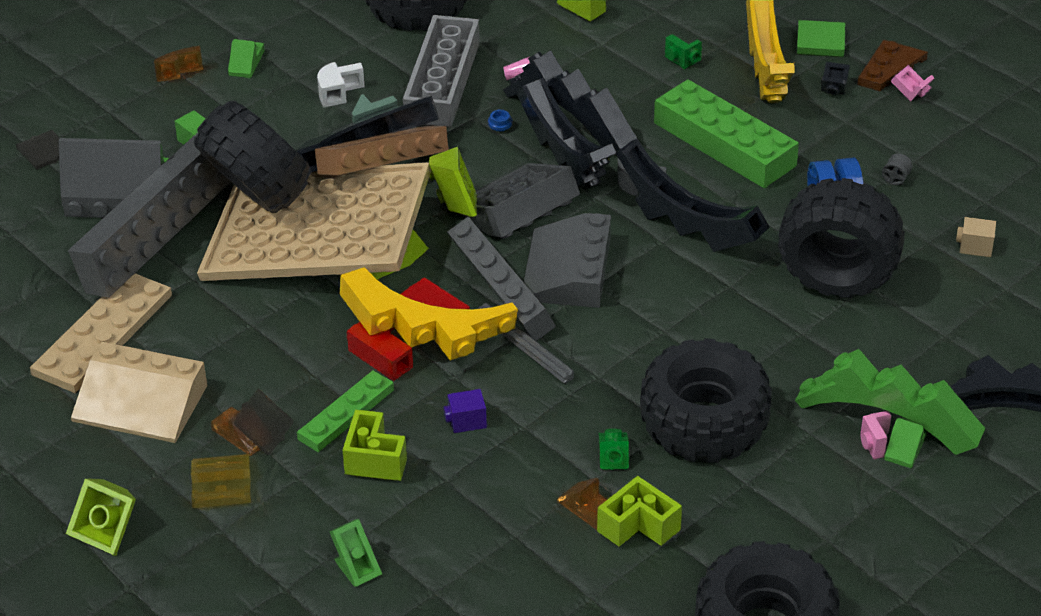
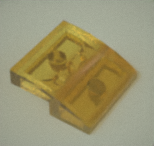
M249 454L192 459L191 499L193 508L251 503Z

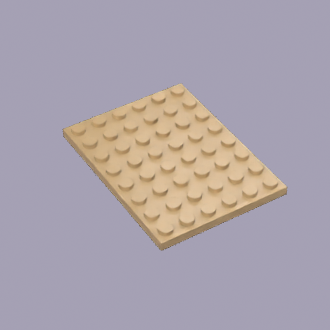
M429 163L381 165L341 175L318 174L317 170L311 172L307 179L308 185L294 202L277 213H270L234 185L197 272L200 281L341 275L363 267L370 273L400 271L431 173Z

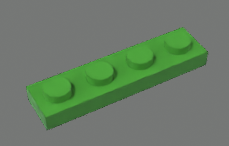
M372 370L297 431L298 440L313 450L320 452L350 427L355 410H371L394 391V383Z

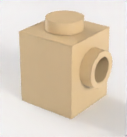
M965 217L963 227H958L956 242L961 243L960 253L991 257L996 221Z

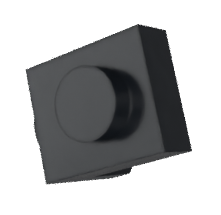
M826 62L824 74L821 78V91L830 95H845L850 65Z

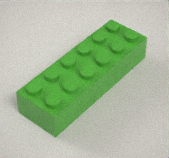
M689 79L655 100L654 124L762 188H766L797 166L799 142Z

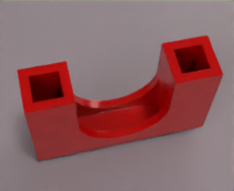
M425 277L400 294L411 300L431 306L448 309H470V306ZM361 322L348 329V351L392 381H395L413 368L412 347L390 333L395 327L373 335L367 332Z

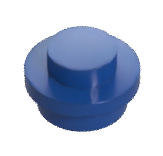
M495 110L488 118V125L495 131H505L512 126V118L505 110Z

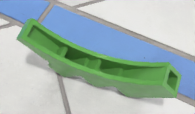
M860 349L840 354L834 360L833 369L826 371L822 376L815 379L808 378L800 385V392L795 400L801 408L821 403L846 402L859 403L887 410L924 426L925 430L938 438L954 455L978 447L985 427L945 380L935 384L929 383L921 388L902 365L891 369L885 368L879 372Z

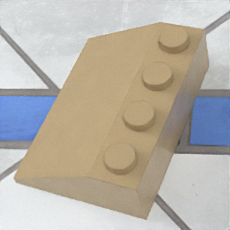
M101 342L90 359L71 421L176 443L207 387L204 362Z

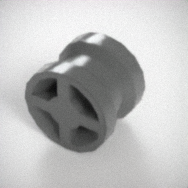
M900 153L892 155L882 169V176L885 181L892 185L903 184L907 175L912 170L911 160Z

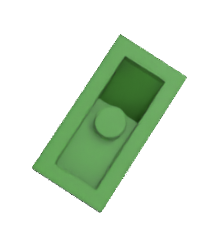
M233 39L228 75L251 78L265 51L264 43Z
M904 417L902 419L897 418L884 460L912 469L929 432L920 424Z
M359 519L329 531L339 554V557L335 558V562L354 587L382 574Z

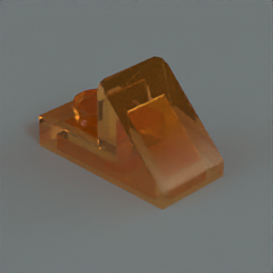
M246 405L239 411L230 407L211 421L213 431L249 456H252L271 441L270 435L249 405Z
M594 478L575 484L558 497V503L597 530L598 507L607 499L599 494V479Z

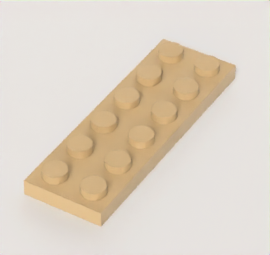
M134 274L109 298L101 297L30 367L31 375L76 393L82 386L90 359L100 343L106 342L123 346L172 296L171 287Z

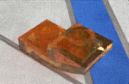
M200 46L173 51L155 59L157 82L181 79L180 73L203 70Z

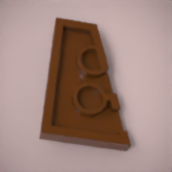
M883 40L858 77V85L881 91L892 84L891 80L909 65L914 69L916 63L926 61L928 52L901 45L894 41Z

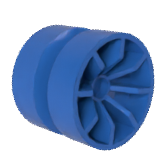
M855 157L837 159L834 163V168L829 160L810 162L808 166V186L810 184L816 185L821 180L830 178L833 181H841L842 178L853 179V182L863 184L861 168Z

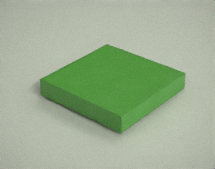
M798 21L797 54L844 57L845 23Z

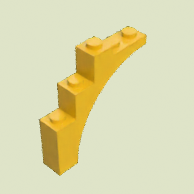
M747 0L750 56H754L755 78H759L761 100H767L768 103H779L788 94L787 84L795 73L794 63H786L781 52L773 0Z
M365 267L342 274L340 277V296L370 335L395 327L410 347L435 340L450 361L473 353L476 342L484 341L487 338L516 328L518 309L512 302L496 307L473 310L448 309L417 302L392 291L379 282Z

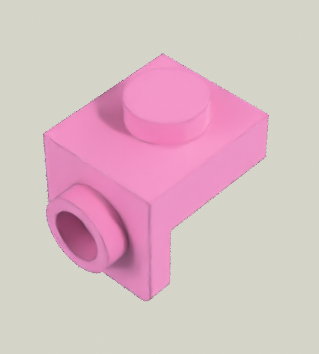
M908 65L891 82L912 101L918 95L921 98L931 90L932 87L929 84L935 78L930 75L927 79L923 80Z
M889 411L863 416L860 435L864 449L869 450L873 459L885 457L886 434L889 433L891 422Z

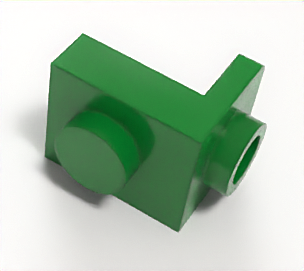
M673 34L666 37L665 57L681 68L686 69L701 60L702 42L700 40L687 44Z
M606 429L605 433H599L600 468L628 469L629 440L627 432H622L621 429Z

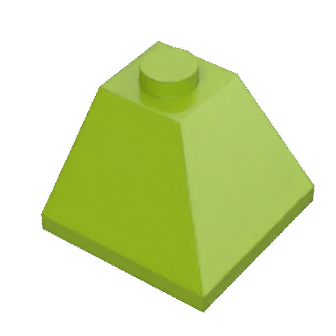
M85 478L66 534L107 553L117 555L136 499L127 489L109 481Z

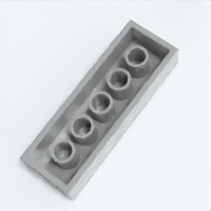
M433 15L403 97V104L432 95L439 120L427 123L426 125L452 127L480 43L479 19Z

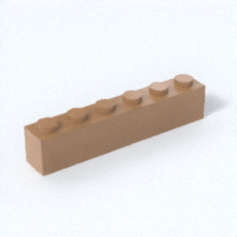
M422 126L317 148L315 153L318 174L341 175L436 154L449 149L446 126Z

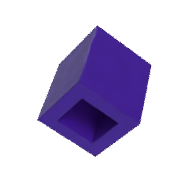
M481 389L447 394L448 406L443 407L446 423L451 422L453 433L487 428L486 406Z

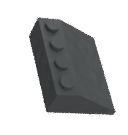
M59 138L60 188L65 217L104 218L164 163L161 141Z
M527 163L476 190V216L460 215L464 218L469 217L477 228L485 234L503 239L513 235V231L517 228L530 226L533 224L534 219L550 215L553 212L552 209L570 204L572 198L580 195L571 166Z
M584 213L534 229L524 284L540 303L600 308L611 240V215Z

